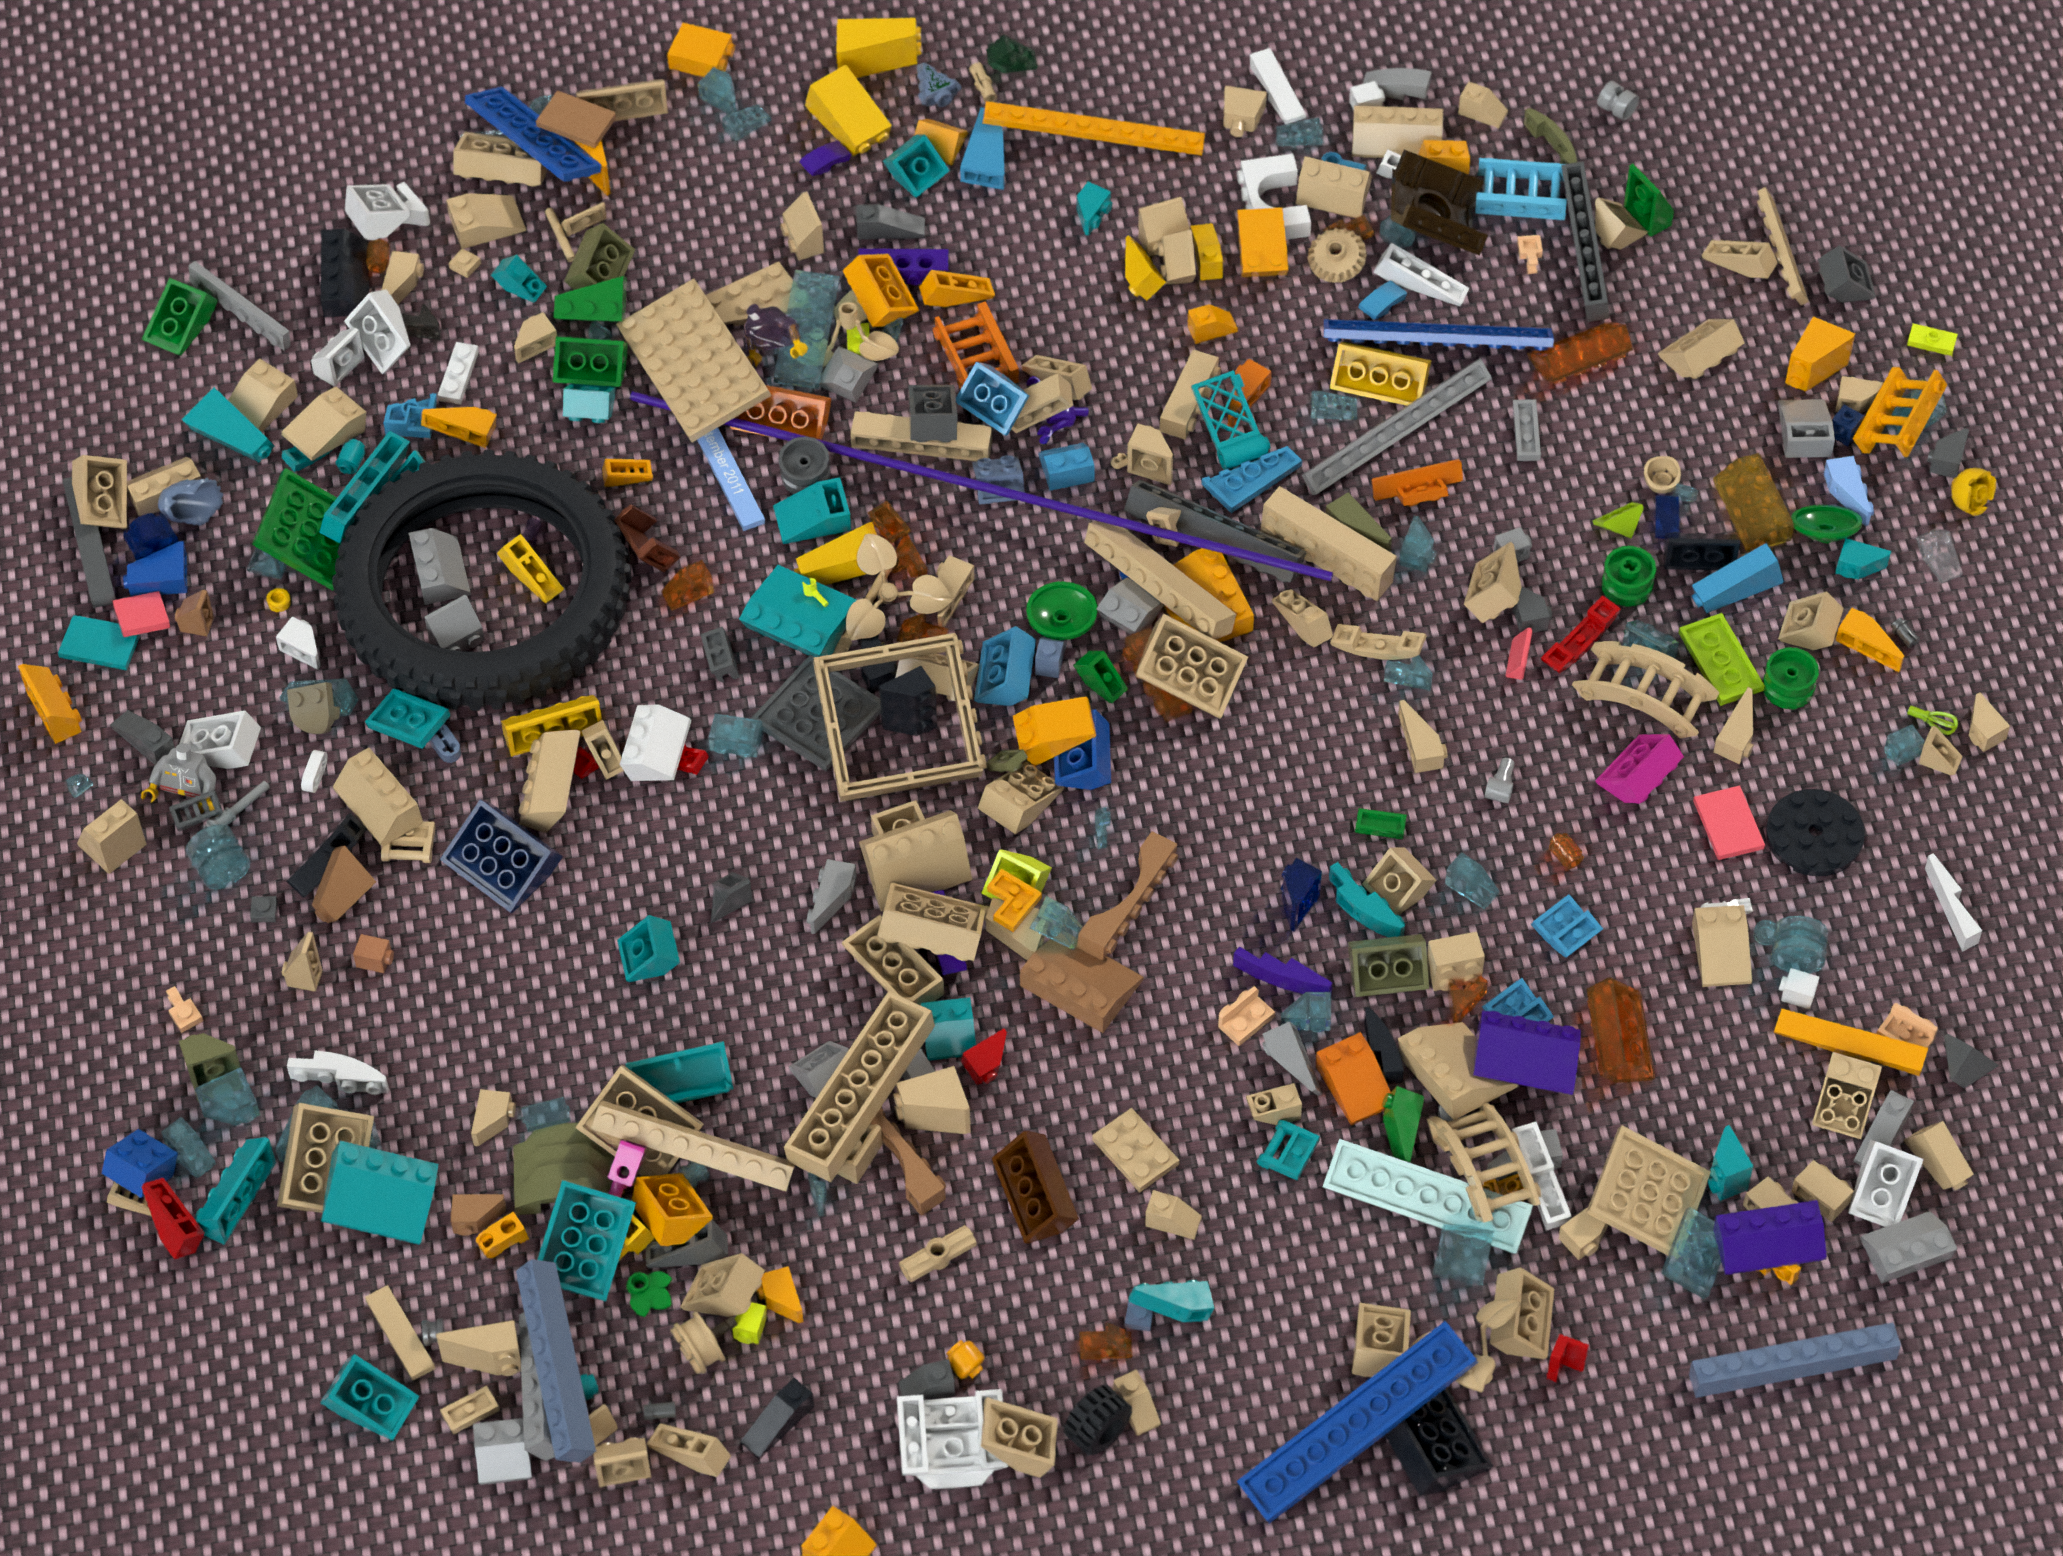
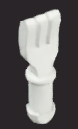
M1750 898L1736 899L1730 902L1723 901L1722 903H1704L1700 907L1744 905L1746 914L1753 912Z

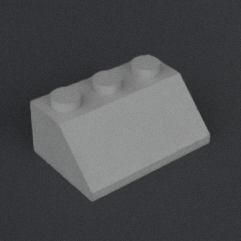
M433 528L409 533L424 604L427 605L460 598L463 595H471L458 538Z
M1931 1211L1860 1237L1881 1284L1949 1260L1957 1251L1947 1226Z

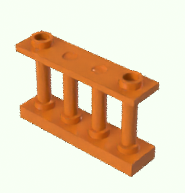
M986 301L977 304V314H975V317L944 326L940 317H935V327L932 328L936 341L940 340L958 377L959 389L962 388L968 377L965 368L973 366L976 361L983 363L992 359L995 361L999 360L1000 367L995 368L996 370L1007 376L1015 384L1019 383V368ZM977 325L984 330L983 334L954 343L951 342L948 336L949 334ZM985 342L987 344L990 343L992 346L990 351L960 360L956 352Z

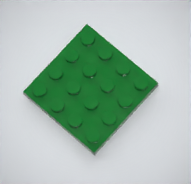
M285 468L279 476L252 545L333 591L332 581L333 575L336 574L335 563L336 559L339 558L337 552L341 543L319 532L324 514L337 497Z

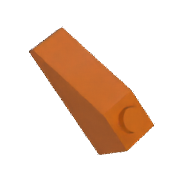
M1248 359L1243 365L1237 367L1235 374L1240 373L1245 385L1241 389L1249 408H1251L1271 385V371ZM1231 399L1229 409L1240 414L1242 405L1240 402ZM1228 414V426L1233 428L1238 418Z

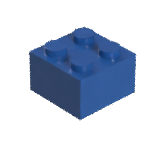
M137 1129L106 1150L101 1174L142 1198L144 1193L141 1187L144 1183L164 1178L167 1181L173 1177L178 1153L147 1133Z

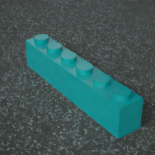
M391 431L387 433L326 511L319 533L341 543L343 538H345L344 533L347 527L352 526L355 522L354 516L357 511L367 505V500L373 494L378 495L382 490V486L389 481L405 460L410 441Z

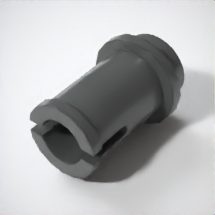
M1898 618L1892 623V633L1897 634L1906 644L1907 648H1912L1911 644L1915 646L1920 641V638L1908 626L1906 619Z
M649 1401L648 1404L643 1405L644 1420L653 1422L654 1419L676 1418L675 1401L651 1404V1401Z

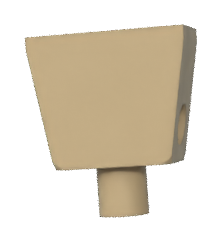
M1225 86L1224 127L1230 128V133L1233 136L1241 137L1244 131H1255L1266 108L1267 92Z

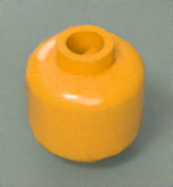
M960 1340L946 1353L951 1370L960 1379L968 1376L973 1379L984 1369L981 1366L985 1359L984 1355L971 1341L963 1342Z

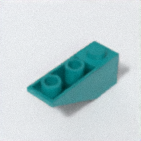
M1189 1280L1185 1283L1169 1281L1157 1285L1142 1283L1134 1286L1128 1298V1301L1132 1304L1181 1322L1208 1321L1214 1310L1208 1281L1198 1282L1197 1280Z

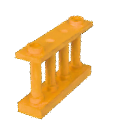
M1900 367L1891 368L1853 437L1854 442L1862 453L1870 454L1876 443L1896 444L1904 457L1909 456L1947 387V383L1939 371L1934 370L1928 381L1908 380ZM1906 389L1923 390L1918 399L1901 398ZM1896 407L1913 408L1908 417L1891 416ZM1886 425L1903 426L1898 435L1881 434Z

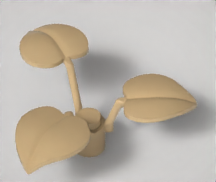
M852 290L839 301L834 309L836 328L831 343L827 345L822 339H809L803 342L808 347L807 353L794 360L808 368L827 366L834 354L831 349L834 347L840 326H843L845 329L857 327L861 339L864 341L860 344L859 351L868 360L880 361L890 358L899 352L896 341L884 332L874 331L868 337L864 335L860 323L867 320V315Z
M866 534L857 552V564L866 574L876 575L881 572L882 586L878 591L879 600L874 605L867 599H859L849 608L846 617L848 638L853 641L872 638L880 634L885 626V615L876 608L882 603H892L896 597L912 595L910 607L915 612L932 614L947 607L952 601V596L942 581L932 575H923L917 578L912 585L913 591L898 592L894 584L887 583L885 570L892 569L896 565L897 554L894 547L881 536Z
M1509 1299L1495 1300L1487 1303L1479 1310L1476 1319L1482 1324L1483 1356L1474 1355L1478 1364L1455 1380L1456 1382L1469 1389L1483 1392L1484 1386L1492 1380V1373L1496 1366L1494 1359L1488 1356L1486 1329L1487 1327L1496 1329L1506 1324L1520 1306L1519 1301ZM1430 1332L1425 1333V1334H1423L1422 1336H1420L1418 1339H1416V1340L1413 1342V1344H1412L1410 1347H1412L1414 1344H1416L1418 1341H1420L1423 1337H1425V1336H1426L1427 1334H1429Z

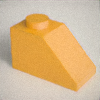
M1210 304L1188 310V329L1195 344L1238 332L1231 313Z
M789 1266L763 1273L761 1277L762 1283L757 1289L759 1300L764 1299L768 1309L792 1321L802 1323L803 1312Z

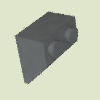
M1840 245L1818 259L1820 265L1819 272L1825 283L1824 290L1830 298L1833 297L1842 303L1871 300L1876 297L1867 262Z

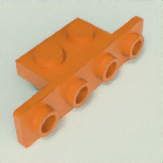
M1460 459L1373 478L1371 480L1373 498L1375 501L1397 496L1403 506H1415L1420 502L1429 500L1437 501L1442 497L1448 496L1446 485L1463 481L1462 462Z

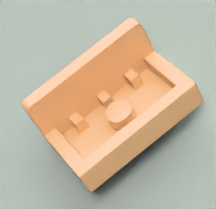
M1894 1003L1890 1014L1879 1027L1876 1034L1929 1048L1935 1040L1938 1028L1930 1020L1923 1019L1914 1014L1908 1007Z

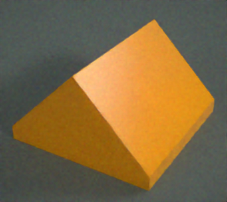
M930 119L918 120L915 135H926L944 163L952 166L968 135V131Z

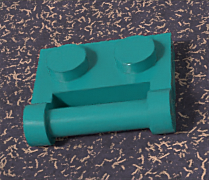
M1279 1120L1275 1127L1276 1132L1264 1154H1260L1256 1162L1262 1168H1270L1298 1181L1320 1141V1136L1285 1120ZM1291 1135L1280 1158H1273L1284 1136Z

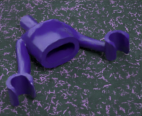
M1032 376L1028 379L1026 385H1034L1041 381L1039 378ZM1073 405L1047 418L1046 422L1054 425L1050 427L1042 426L1037 434L1043 435L1040 437L1039 442L1046 444L1053 432L1073 426L1076 416H1088V407H1074Z

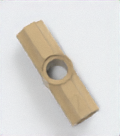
M964 1225L943 1238L931 1239L925 1248L900 1261L899 1266L906 1279L913 1282L934 1269H944L948 1266L950 1260L975 1247L977 1243L969 1227ZM935 1252H942V1253H943V1254L940 1255V1256H935V1255H933V1253H935Z

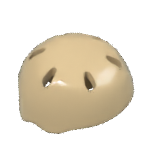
M1658 456L1648 460L1645 464L1644 479L1652 491L1659 494L1669 493L1680 482L1681 470L1674 458Z

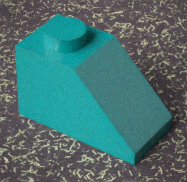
M1846 538L1835 573L1846 578L1859 580L1887 568L1891 551Z

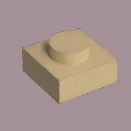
M462 248L449 262V268L468 278L481 264V259Z

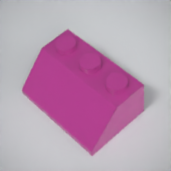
M1639 734L1595 781L1599 786L1624 803L1639 804L1647 800L1648 794L1662 784L1663 778L1677 768L1679 761L1684 756L1670 734Z

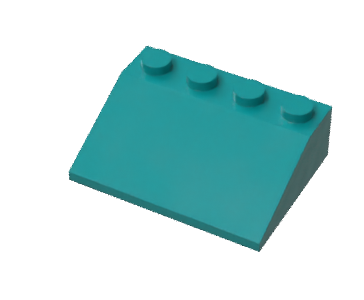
M777 565L751 596L739 620L746 628L808 656L832 655L846 629L848 610L857 599L816 582L817 590L829 603L827 607H824L814 596L809 597L804 594L802 582L810 585L809 578Z
M339 1141L332 1152L321 1222L420 1245L435 1189L438 1164Z
M562 1180L537 1259L556 1263L561 1290L606 1302L636 1202Z

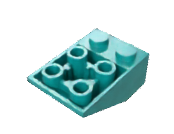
M840 477L816 482L773 505L783 544L851 531L850 511Z

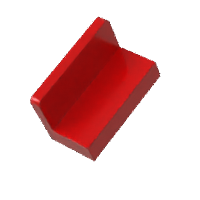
M1559 1334L1550 1356L1547 1379L1557 1382L1563 1365L1583 1372L1589 1345Z

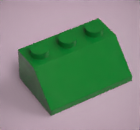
M556 337L553 383L621 387L627 364L628 343L613 340Z

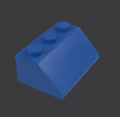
M1096 709L1091 710L1096 737L1054 757L1055 784L1057 786L1092 790L1111 783L1109 722Z

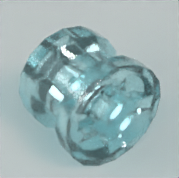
M690 1161L687 1166L682 1165L678 1168V1172L683 1173L693 1189L699 1181L709 1178L705 1165Z

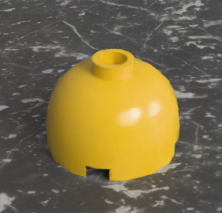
M1981 468L1965 469L1954 478L1951 484V495L1954 504L1970 515H1980L1988 508L1984 506L1987 501H1992L1994 498L1996 478L1991 476V472Z

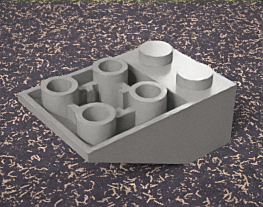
M1778 400L1785 458L1831 457L1835 437L1832 419L1825 400Z

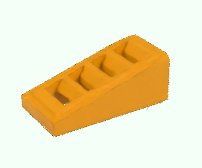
M604 460L602 468L604 487L653 480L650 460ZM643 468L644 473H640L639 469Z

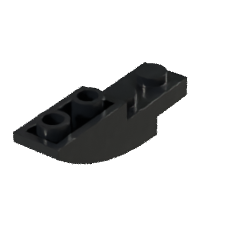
M351 813L347 814L286 882L305 898L321 882L333 850L345 845L350 851L357 844L359 838L367 831V828Z

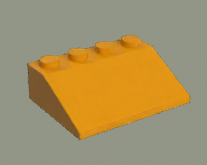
M1201 548L1173 565L1236 613L1232 633L1218 638L1216 641L1223 642L1253 631L1254 614L1222 553ZM1164 605L1169 617L1195 629Z

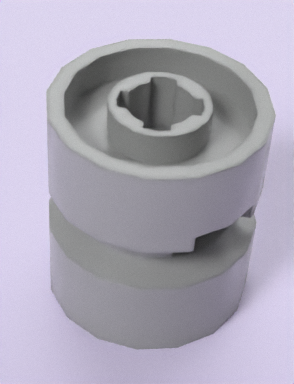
M1610 81L1602 89L1597 104L1608 112L1612 111L1614 116L1625 121L1634 113L1639 103V96L1629 90L1624 91L1623 86Z

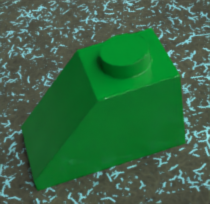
M1088 651L1073 664L1083 682L1109 703H1113L1128 690L1104 651Z

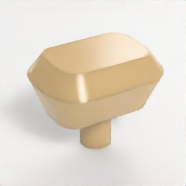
M1119 453L1110 463L1115 469H1120L1127 465L1128 458L1125 454Z

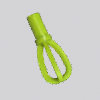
M1912 705L1907 712L1908 715L1922 719L1931 727L1936 726L1945 735L1953 734L1958 727L1957 718L1950 713L1925 711ZM1935 715L1951 718L1954 723L1935 717ZM1933 722L1952 729L1949 731L1944 730L1935 725Z

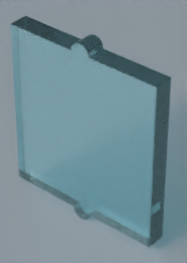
M564 1097L521 1107L523 1115L521 1120L522 1123H525L527 1132L571 1121L568 1113L570 1108L568 1105L566 1106Z

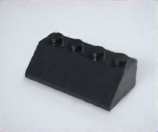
M345 229L321 230L320 301L324 318L349 316L369 294V241Z

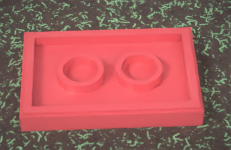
M1741 786L1694 796V804L1718 860L1764 849L1765 843Z

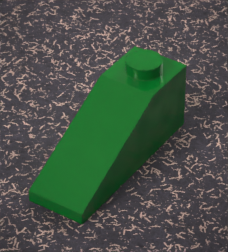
M1396 1086L1391 1093H1387L1383 1099L1382 1107L1385 1108L1383 1121L1392 1156L1409 1163L1425 1096Z

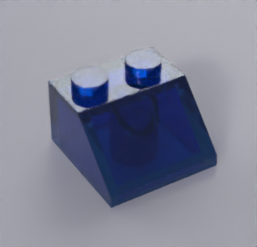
M1297 857L1291 865L1288 864L1284 868L1281 886L1283 891L1282 903L1290 930L1293 932L1296 931L1319 899L1322 876L1321 870Z

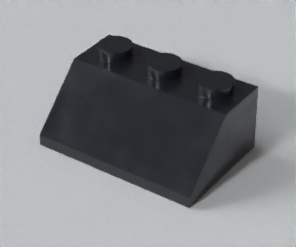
M1665 533L1663 545L1664 569L1718 571L1737 560L1740 539L1736 534Z
M922 666L879 686L881 724L884 730L918 736L922 733H928L937 727L936 686Z

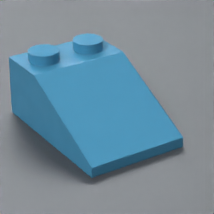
M976 361L956 397V403L1007 436L1027 402L1029 395L992 366Z

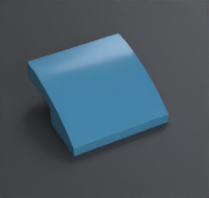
M1570 894L1531 923L1532 927L1541 937L1566 958L1603 930L1588 910L1584 912Z
M1523 978L1515 981L1482 1006L1484 1011H1497L1504 1015L1522 1016L1534 1021L1548 1022L1554 1017L1541 997H1535Z

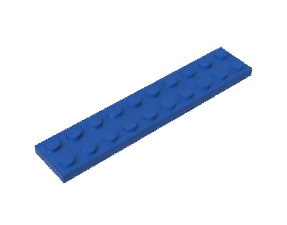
M1324 319L1323 326L1324 338H1328V341L1331 342L1351 339V342L1355 343L1374 340V343L1385 344L1387 341H1397V344L1408 345L1412 341L1420 342V345L1430 346L1433 345V342H1437L1449 347L1456 346V343L1465 344L1466 347H1479V344H1485L1490 348H1502V345H1510L1513 349H1525V346H1534L1536 350H1548V347H1553L1554 344L1552 328Z
M1444 1321L1237 1480V1483L1270 1524L1478 1364L1477 1359L1448 1323Z

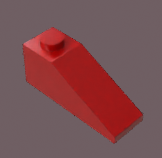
M164 1178L144 1183L141 1188L163 1245L174 1259L195 1253L205 1234Z

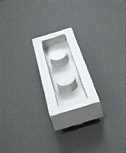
M456 342L438 393V401L461 405L479 353L477 345Z

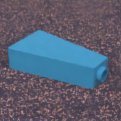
M980 108L960 166L961 182L1004 190L1003 126L983 124L985 108Z
M1765 543L1693 584L1694 594L1692 598L1698 608L1702 606L1705 612L1709 613L1780 585L1784 580L1778 560Z

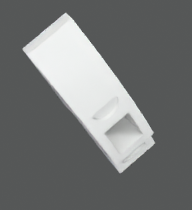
M315 1051L313 1059L288 1058L287 1069L290 1079L301 1082L318 1080L323 1083L335 1081L338 1091L346 1093L368 1092L369 1094L377 1095L388 1093L389 1091L386 1076L366 1063L348 1056Z

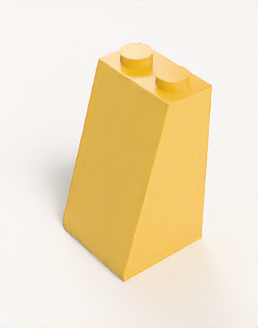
M916 18L837 19V68L839 69L847 65L854 76L860 78L917 64V55H921V42H917V40H921V27H916Z
M847 65L840 67L810 85L805 102L806 108L852 156L858 153L863 154L873 144L877 142L882 143L888 139L892 125Z

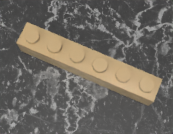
M855 411L851 429V447L977 461L981 458H989L992 445V427L982 424L973 425L957 422V440H951L950 442L930 440L920 443L910 440L909 417Z

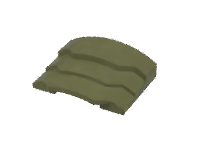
M561 1123L537 1127L525 1142L513 1146L516 1215L542 1213L541 1204L555 1203L562 1180L608 1194L613 1180L608 1179V1175L615 1156L575 1127L578 1123Z

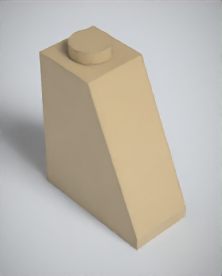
M992 898L990 907L986 906L984 916L986 931L1028 961L1032 954L1043 946L1050 925V911L1033 908L1013 933L993 921V915L1005 901Z
M1943 1121L1924 1127L1903 1139L1915 1156L1924 1159L1922 1164L1943 1190L1951 1187L1957 1190L1968 1184L1966 1179L1974 1175Z

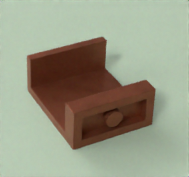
M630 504L615 518L614 521L640 560L662 572H666L681 558L677 550L653 537L648 540L644 534L657 522L655 517Z

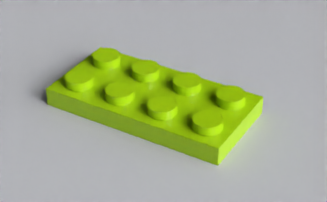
M1722 613L1679 627L1678 633L1703 677L1718 690L1719 694L1716 699L1720 706L1741 699L1748 687L1752 689V695L1764 691L1765 685Z

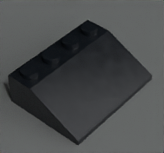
M1448 1387L1385 1434L1419 1496L1441 1492L1493 1468L1492 1462Z

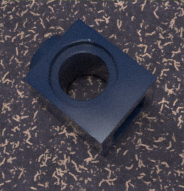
M1844 404L1832 419L1835 440L1849 447L1854 441L1853 437L1863 421L1864 415Z

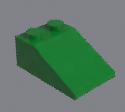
M1633 163L1629 165L1623 207L1647 230V234L1652 237L1672 226L1674 210L1657 187Z
M169 278L142 340L181 356L209 322L218 300L206 292Z

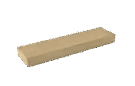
M388 1285L366 1296L365 1300L411 1380L414 1381L435 1369L433 1361Z

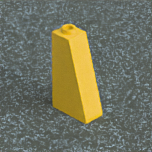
M873 522L854 529L796 558L798 568H795L794 572L807 578H814L816 582L823 585L866 575L857 564V552L866 534L877 535Z

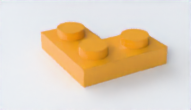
M1003 869L998 872L987 886L988 892L1005 901L993 915V921L1013 933L1042 898L1040 891Z

